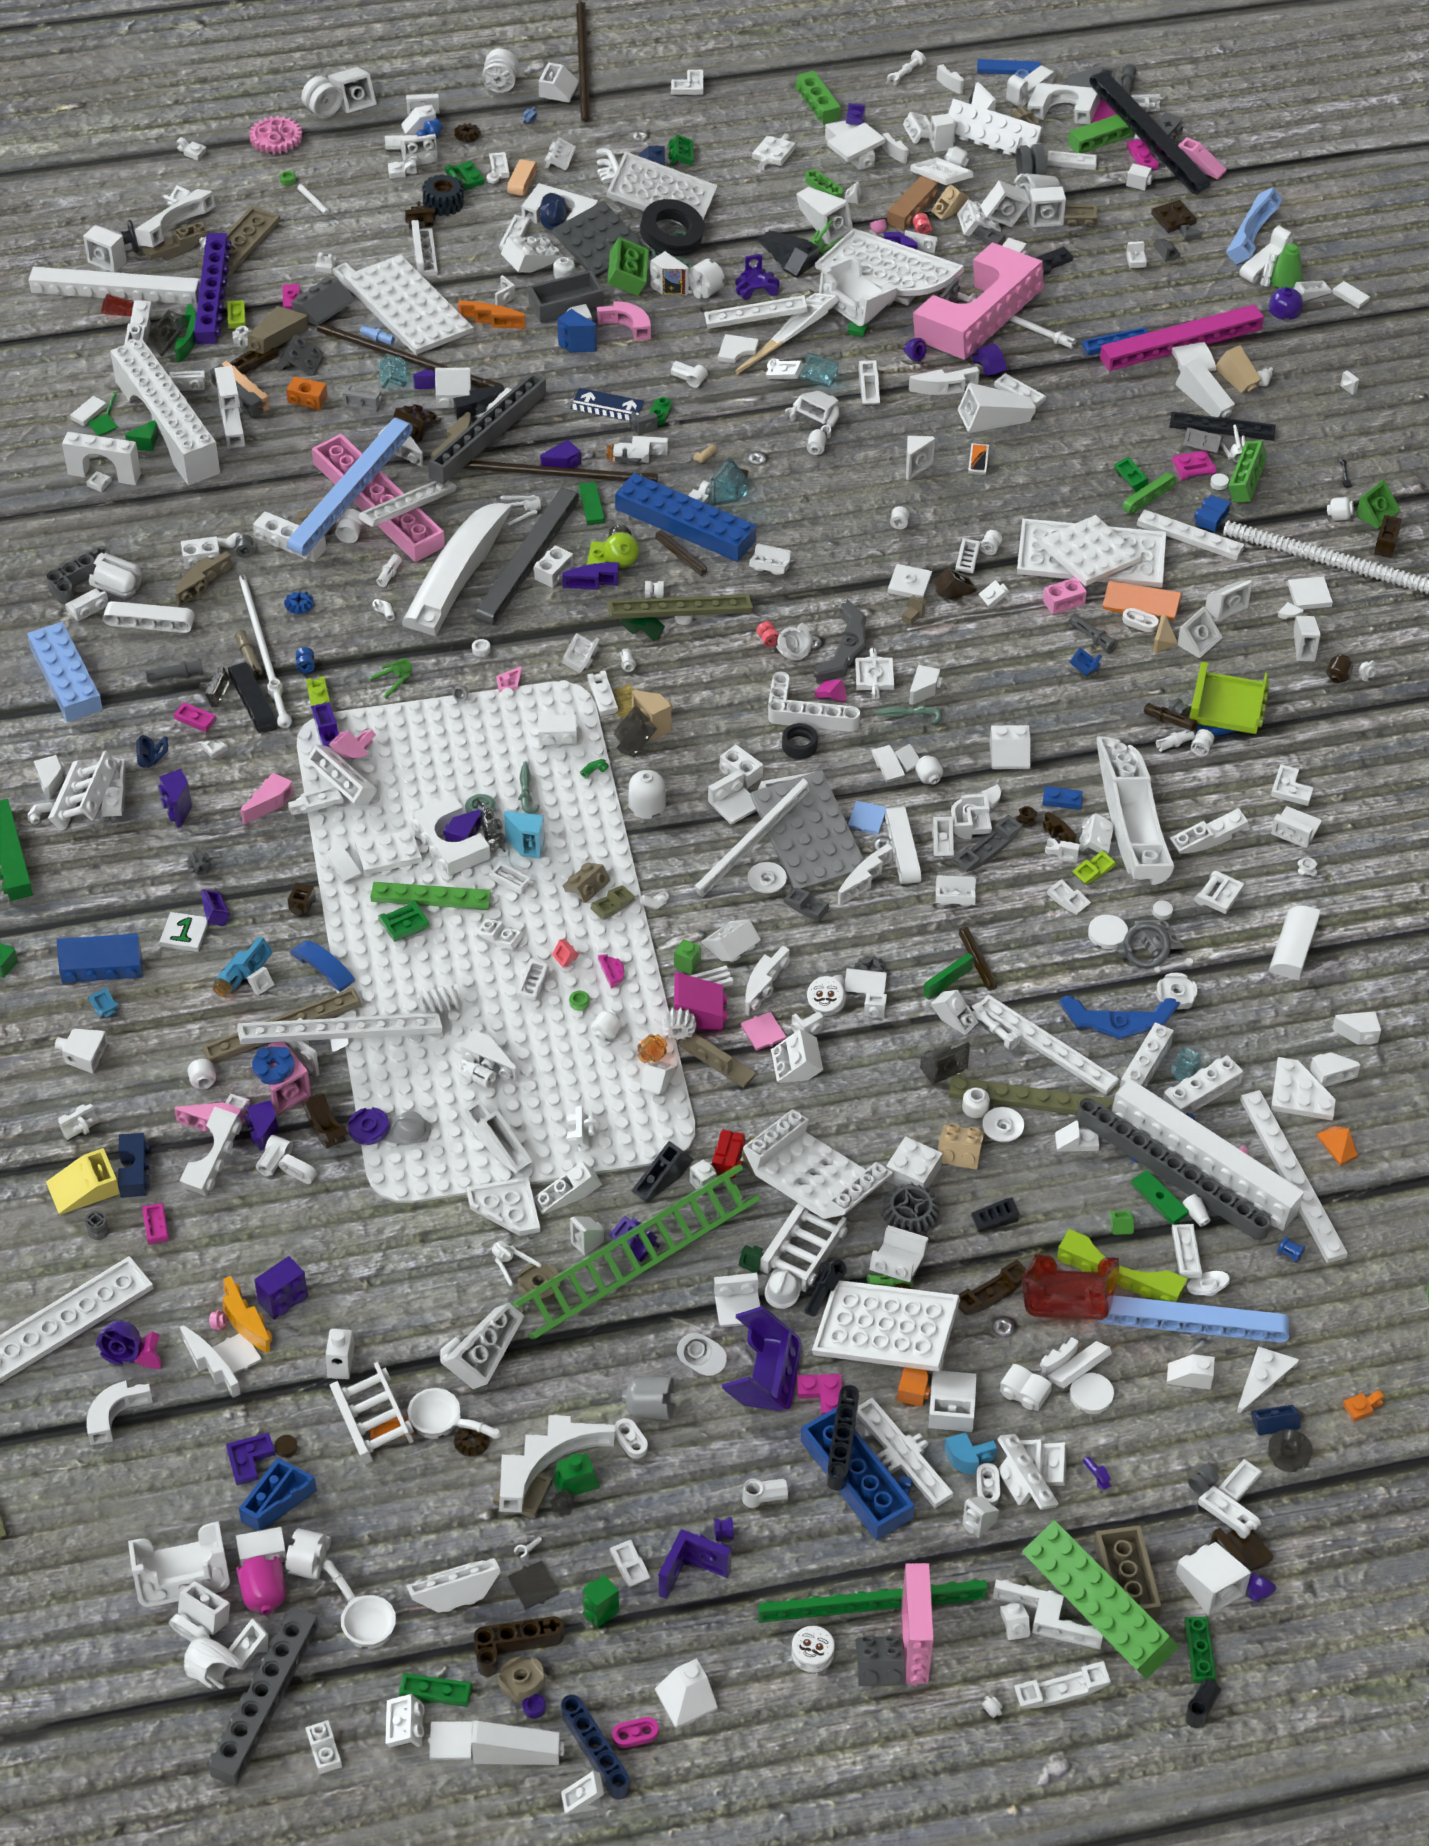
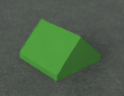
M1381 480L1361 496L1356 516L1375 528L1381 526L1384 515L1393 517L1400 511L1385 480Z

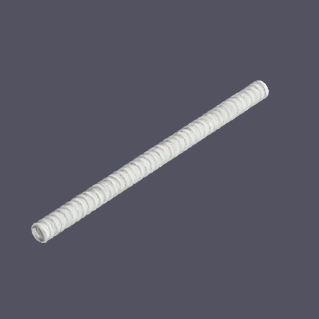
M1230 520L1226 522L1224 527V536L1229 535L1230 538H1240L1241 541L1244 539L1245 542L1251 541V544H1261L1262 547L1267 546L1268 549L1271 547L1272 550L1278 549L1279 552L1282 550L1283 553L1288 552L1289 555H1299L1300 558L1305 557L1306 560L1309 558L1310 561L1316 560L1317 563L1319 561L1321 564L1327 563V566H1337L1338 569H1348V572L1354 571L1355 574L1357 572L1359 575L1365 574V577H1375L1376 580L1381 579L1383 582L1386 580L1387 583L1392 582L1393 585H1403V588L1409 587L1410 590L1413 588L1414 591L1420 590L1421 593L1423 591L1425 594L1429 593V580L1427 577L1421 578V575H1411L1410 572L1405 573L1404 570L1400 572L1399 569L1394 570L1393 567L1391 569L1388 568L1389 566L1383 567V564L1377 565L1378 563L1376 562L1373 564L1372 561L1367 562L1365 559L1362 561L1361 558L1356 559L1355 556L1350 557V555L1345 556L1344 553H1334V550L1328 551L1327 548L1325 550L1323 547L1317 548V545H1307L1306 542H1296V539L1290 540L1289 537L1286 539L1285 536L1279 537L1278 534L1275 536L1274 533L1269 534L1268 531L1263 532V530L1258 531L1257 528H1247V525L1242 526L1240 523L1237 525L1236 522L1231 523Z

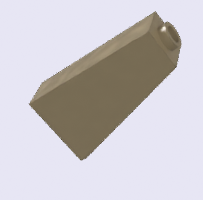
M277 306L248 334V350L265 354L272 348H276L291 340L295 334L300 335L308 330V315Z

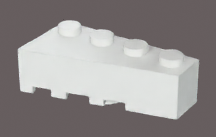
M510 1303L494 1308L444 1359L442 1364L472 1389L488 1384L524 1315Z

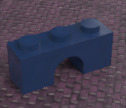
M144 1133L119 1134L118 1151L121 1163L133 1164L127 1168H118L120 1197L146 1196V1187H150L149 1175H146V1170H150V1160L146 1158V1153H150V1142L145 1140Z

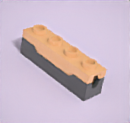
M227 361L210 369L211 382L216 387L215 368L232 366ZM232 366L240 408L252 419L269 410L268 395L262 392L255 383L249 381L244 374L242 375L235 366Z

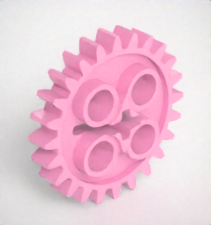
M278 115L276 118L270 116V119L264 117V121L258 120L259 124L254 123V127H251V131H249L252 146H255L256 150L260 149V152L266 151V154L270 152L273 155L276 152L281 154L282 151L287 153L288 149L294 150L293 146L298 147V143H301L302 139L300 124H296V120L291 121V118L285 119V116L279 118Z

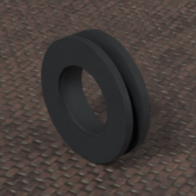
M661 199L649 204L643 212L640 223V234L645 243L653 250L661 254L667 252L671 256H685L694 252L701 243L705 229L703 218L696 209L685 202L674 199ZM665 219L674 220L681 223L688 233L681 236L669 235L659 229L656 223Z

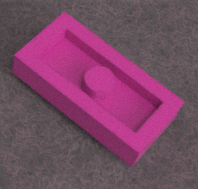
M184 702L174 713V720L207 732L215 723L216 715Z

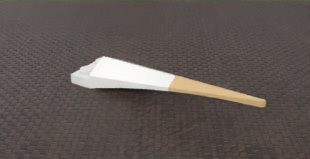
M814 293L805 299L808 312L793 314L763 348L736 369V374L738 375L829 313L828 310L832 309L839 302L838 295Z

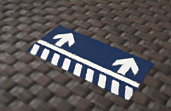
M579 388L570 409L630 421L631 412H635L638 416L644 401Z

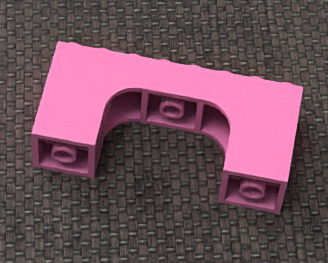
M992 242L973 259L974 287L985 292L976 300L965 304L953 303L935 295L931 296L913 312L915 338H922L926 345L965 360L1043 290L1044 270L1042 260Z

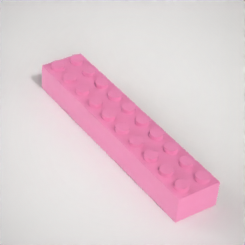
M342 434L312 448L313 464L335 485L362 455ZM379 471L353 503L359 509L365 511L404 493ZM419 507L377 525L415 563L445 547L444 531Z

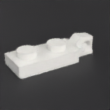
M332 785L300 794V797L295 801L288 802L291 815H296L344 803L340 790Z

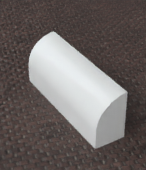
M1295 906L1288 911L1268 972L1295 980L1300 979L1321 910L1308 906Z

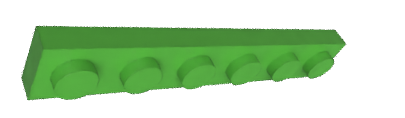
M373 882L370 898L371 902L408 904L415 900L418 905L489 910L491 890Z

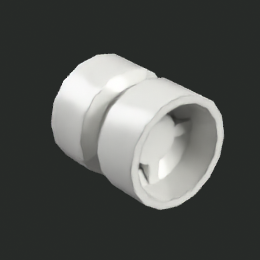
M346 509L343 512L335 531L339 540L345 543L357 541L364 524L358 518L359 511Z

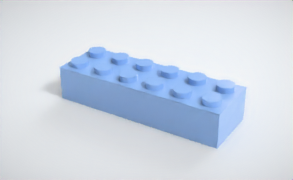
M63 622L27 633L30 649L66 722L103 711L100 695Z

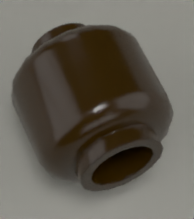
M1339 654L1334 656L1329 661L1326 674L1334 683L1345 682L1350 678L1353 663L1345 655Z

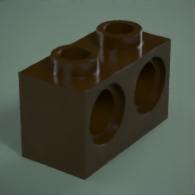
M1384 515L1376 542L1375 555L1392 558L1399 535L1401 518Z

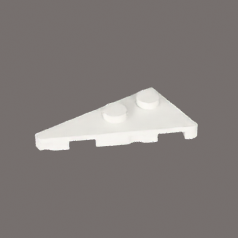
M1258 1346L1237 1413L1241 1414L1244 1410L1250 1408L1258 1397L1265 1395L1274 1387L1276 1382H1280L1287 1372L1292 1368L1295 1369L1299 1359Z

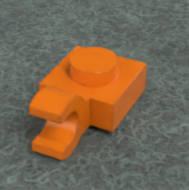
M1381 1390L1373 1392L1367 1398L1364 1393L1344 1400L1343 1406L1352 1421L1356 1422L1373 1415V1408L1383 1405L1382 1399L1385 1397Z

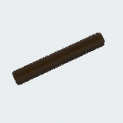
M659 530L656 532L655 539L700 576L707 573V567L664 531Z
M960 928L959 936L967 952L973 956V963L987 990H995L997 982L969 928Z

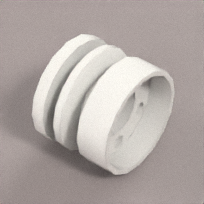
M495 49L487 54L482 81L489 90L503 93L513 88L518 70L516 56L511 51L505 49Z

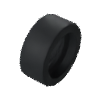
M797 723L786 727L783 731L782 749L789 757L805 759L816 752L818 735L812 726ZM799 736L805 737L811 742L807 745L797 746L790 743L789 740Z

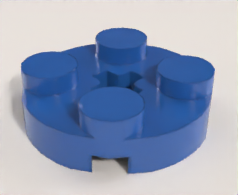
M274 1046L263 1047L257 1050V1054L252 1061V1068L255 1077L257 1076L261 1082L276 1085L284 1082L286 1077L293 1074L294 1060L288 1048ZM272 1063L278 1064L275 1065V1068H271L270 1064Z

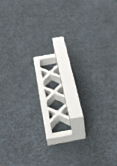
M413 220L412 233L417 272L422 276L438 275L432 228L419 229L418 220ZM420 235H429V236H428L427 238H423V237H421ZM425 244L430 246L428 249L423 248ZM426 255L431 257L429 260L424 259ZM427 266L433 268L432 270H424Z

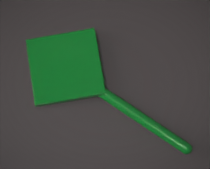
M117 392L113 393L106 413L87 422L97 436H102L118 428L109 417Z

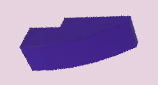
M619 562L594 563L562 573L563 588L599 590V585L618 586Z
M330 702L313 705L311 710L320 744L331 747L329 744L339 735Z

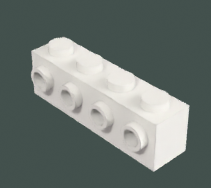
M1228 1055L1222 1059H1216L1212 1065L1207 1068H1201L1192 1077H1187L1177 1086L1168 1088L1164 1092L1163 1100L1184 1114L1193 1113L1241 1084L1243 1070Z

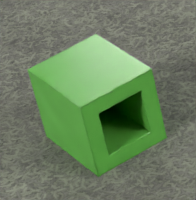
M683 939L674 952V968L692 975L701 962V946Z

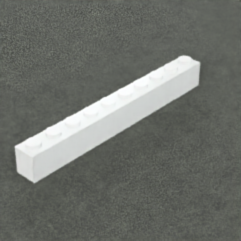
M33 267L29 277L31 293L197 305L200 282L197 278Z

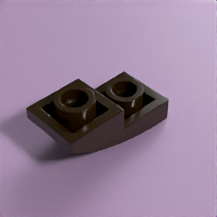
M1050 812L1045 813L1043 828L1052 839L1058 837L1060 842H1076V834L1063 820Z

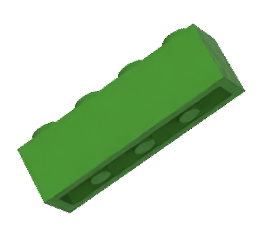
M1114 115L1069 131L1068 145L1076 153L1082 154L1133 136V130L1118 115Z

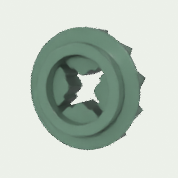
M486 794L474 795L465 804L466 813L480 810L478 808L479 804L484 808L482 810V817L487 819V816H493V812L496 811L495 800Z

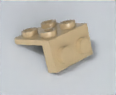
M952 1123L944 1125L938 1145V1151L943 1153L942 1164L977 1170L985 1132L980 1131L976 1127L963 1128Z

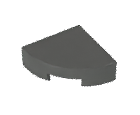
M1181 225L1180 231L1184 240L1201 238V232L1198 229L1194 230L1189 228L1188 225Z

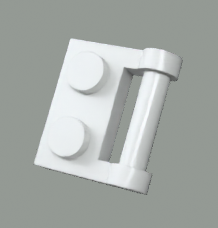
M1213 871L1210 875V880L1201 893L1195 896L1194 900L1199 905L1205 904L1226 914L1244 889V883L1218 871ZM1221 883L1212 897L1208 896L1214 886Z

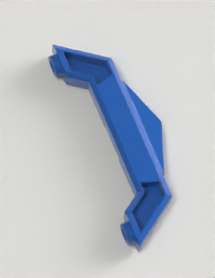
M1064 996L1058 1003L1077 1029H1091L1121 1040L1151 1030L1155 1022L1165 1026L1181 1002H1176L1174 998H1166L1163 1002L1159 1003L1153 1012L1086 1010L1080 1000L1075 999L1073 996Z

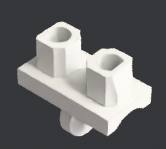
M1160 94L1131 95L1146 113L1160 111Z
M90 1103L87 1106L82 1104L77 1107L75 1112L69 1116L63 1115L59 1117L58 1123L64 1138L69 1140L81 1132L86 1135L89 1133V1128L99 1123L93 1105Z
M582 1106L576 1107V1113L567 1116L569 1128H576L574 1131L567 1132L569 1144H580L583 1149L589 1148V1135L593 1136L594 1132L600 1129V1121L594 1119L593 1115L588 1116L584 1114Z

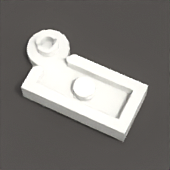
M506 153L489 154L492 172L487 175V181L489 183H497L500 179L509 178Z
M771 359L767 365L768 371L766 376L768 379H798L804 365L801 361Z

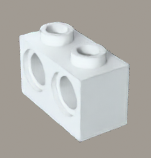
M217 536L181 541L185 569L192 568L207 556L212 560L220 555Z
M555 545L534 565L535 580L553 588L562 579V573L573 568V553Z
M736 744L720 756V770L726 775L740 770L744 774L743 787L746 789L763 777V764Z

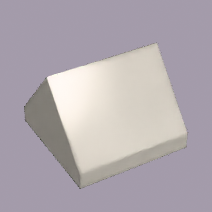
M856 182L847 189L844 200H847L848 203H859L861 196L859 182Z

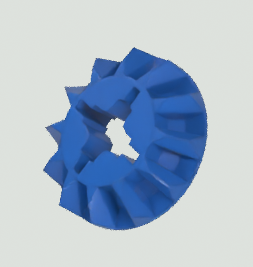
M300 590L298 593L292 592L291 595H287L284 604L289 612L303 614L312 609L314 600L313 596L309 595L308 592L302 593Z

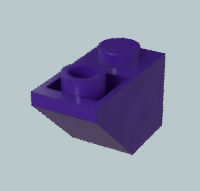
M271 1100L248 1106V1115L244 1116L247 1127L252 1128V1132H250L253 1144L257 1143L259 1151L264 1150L269 1137L274 1135L278 1129L277 1118Z

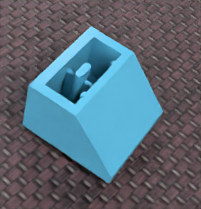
M505 811V838L520 856L541 858L544 845L543 815Z

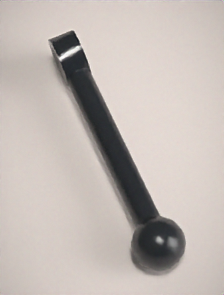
M1342 459L1340 465L1343 468L1345 480L1343 486L1349 488L1351 482L1348 481L1347 461Z

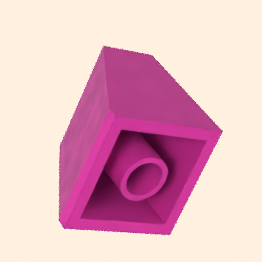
M674 973V1009L679 1010L681 1007L683 1011L689 1010V1013L694 1014L696 1029L723 1030V1021H727V1009H723V1005H727V993H723V985L682 973Z

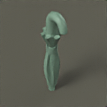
M923 704L916 708L894 706L874 710V715L885 717H901L914 714L924 718V715H935L936 718L932 719V724L941 721L942 717L940 710L934 707H923Z
M524 761L519 777L522 788L518 800H521L522 809L525 813L536 814L540 806L529 807V801L532 802V797L529 794L531 775L527 762Z

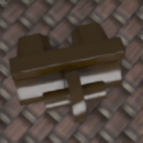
M418 201L416 207L405 210V221L408 223L409 228L412 229L413 220H418V222L424 221L425 227H433L435 208L421 206L420 201Z

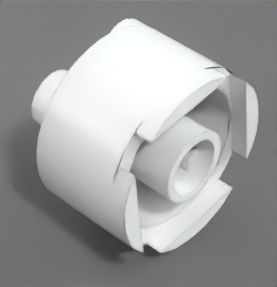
M704 259L688 270V284L693 290L694 296L698 299L708 298L721 290L725 283L723 284L724 274L722 269L716 262H710L709 260L711 259Z
M298 1528L292 1536L293 1539H296L293 1546L289 1545L287 1551L286 1570H289L287 1573L314 1580L318 1579L321 1571L325 1572L323 1563L328 1560L326 1552L330 1547L331 1537L326 1536V1534Z

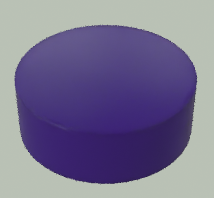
M534 1694L523 1700V1712L527 1717L537 1719L544 1715L546 1701L543 1696Z

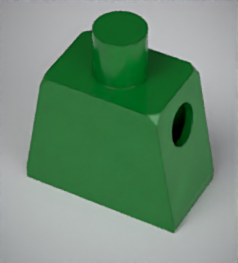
M572 1454L569 1458L557 1462L553 1483L559 1500L600 1488L588 1454Z

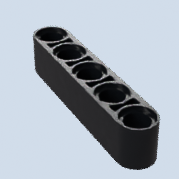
M247 662L228 667L230 679L257 732L262 733L277 728L274 714Z
M845 1385L839 1392L827 1469V1485L834 1491L844 1489L848 1479L859 1407V1390L853 1385Z

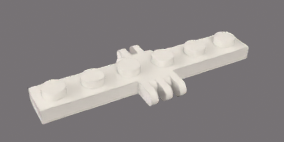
M873 1398L859 1405L857 1417L885 1449L876 1456L882 1461L881 1463L887 1468L888 1472L893 1474L897 1470L902 1469L934 1508L953 1497L951 1489L922 1457L923 1449L929 1444L926 1440L921 1441L923 1436L919 1433L914 1437L911 1435L905 1437Z

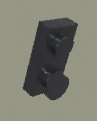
M1061 247L1037 256L1036 259L1042 260L1043 274H1047L1053 268L1072 262L1073 255L1065 247Z

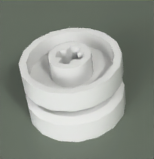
M317 76L306 83L302 90L301 100L317 117L324 119L329 118L339 110L343 95L342 91L326 77Z

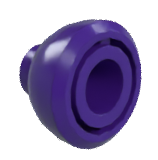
M922 338L911 339L904 345V352L912 361L920 362L925 357L927 347Z
M1251 1573L1247 1586V1597L1260 1603L1261 1599L1268 1598L1277 1589L1276 1585L1257 1574Z

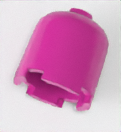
M265 1556L253 1557L243 1561V1567L236 1568L243 1602L249 1610L259 1612L262 1615H268L283 1604L286 1598V1589L281 1558L273 1556V1560H265Z

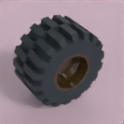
M444 174L434 175V177H429L428 180H425L423 184L424 206H427V208L434 207L435 215L439 216L454 215L456 211H461L464 204V186L460 180H457L456 177H451V175Z

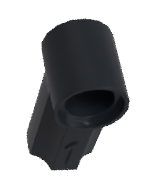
M1210 1679L1203 1680L1195 1696L1189 1701L1185 1720L1190 1727L1201 1728L1205 1725L1207 1716L1221 1693V1688L1216 1682Z

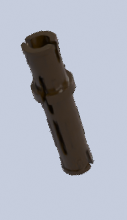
M1147 703L1144 707V714L1155 717L1158 721H1166L1192 732L1197 728V720L1171 712L1166 707H1158L1151 703Z

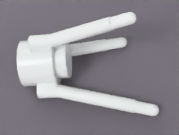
M1233 425L1236 444L1231 447L1230 451L1223 442H1221L1220 446L1227 454L1228 459L1238 462L1245 445V436H1242L1241 445L1237 426Z
M535 495L500 497L507 500H524L523 502L509 504L513 507L524 505L525 510H529L528 513L510 521L508 525L517 523L531 515H536L537 510L541 509L540 499Z
M505 1241L496 1242L492 1248V1253L496 1256L495 1262L499 1265L510 1286H513V1282L503 1262L510 1261L513 1258V1254L539 1268L542 1266L541 1263L518 1251L514 1246H509Z

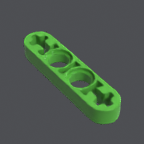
M1170 472L1165 473L1128 497L1123 503L1122 509L1130 515L1134 514L1172 489L1177 482V477Z

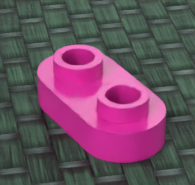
M651 1717L622 1722L613 1728L612 1740L619 1748H630L650 1743L658 1737L659 1726L657 1721ZM650 1730L651 1733L644 1734L643 1731ZM625 1735L628 1738L626 1740H622L620 1737Z

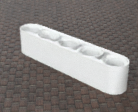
M109 602L103 615V622L115 627L188 633L192 628L195 613L188 608Z
M905 806L886 808L885 820L900 884L921 882V871Z

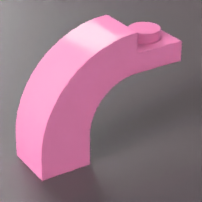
M613 301V306L597 307L598 324H624L632 330L634 340L651 339L650 319L647 313L640 307L620 301Z

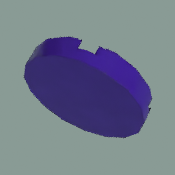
M374 1107L372 1109L362 1108L351 1116L348 1122L350 1137L361 1145H372L380 1142L386 1137L390 1128L388 1116L385 1112Z

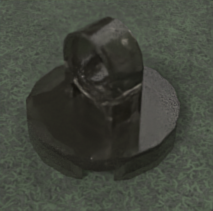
M1285 1429L1272 1435L1268 1443L1267 1455L1274 1462L1273 1465L1276 1468L1286 1472H1296L1297 1469L1308 1466L1312 1457V1445L1303 1433Z

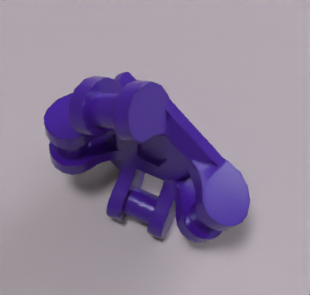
M761 254L745 257V271L735 280L737 286L736 293L742 295L744 300L750 299L753 292L761 288L765 289L771 296L778 294L780 281L774 277L773 272L766 273L765 269L762 268ZM753 259L758 260L755 267L749 265V262Z

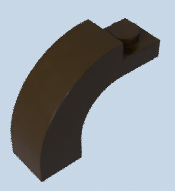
M319 1093L301 1101L315 1134L325 1148L328 1149L346 1141L344 1135L348 1134L345 1126L339 1125L335 1120L324 1094Z

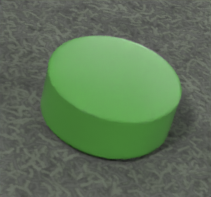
M292 171L282 172L280 174V183L285 186L295 184L296 174Z
M581 990L571 993L569 997L571 1008L577 1011L585 1010L590 1004L589 995Z

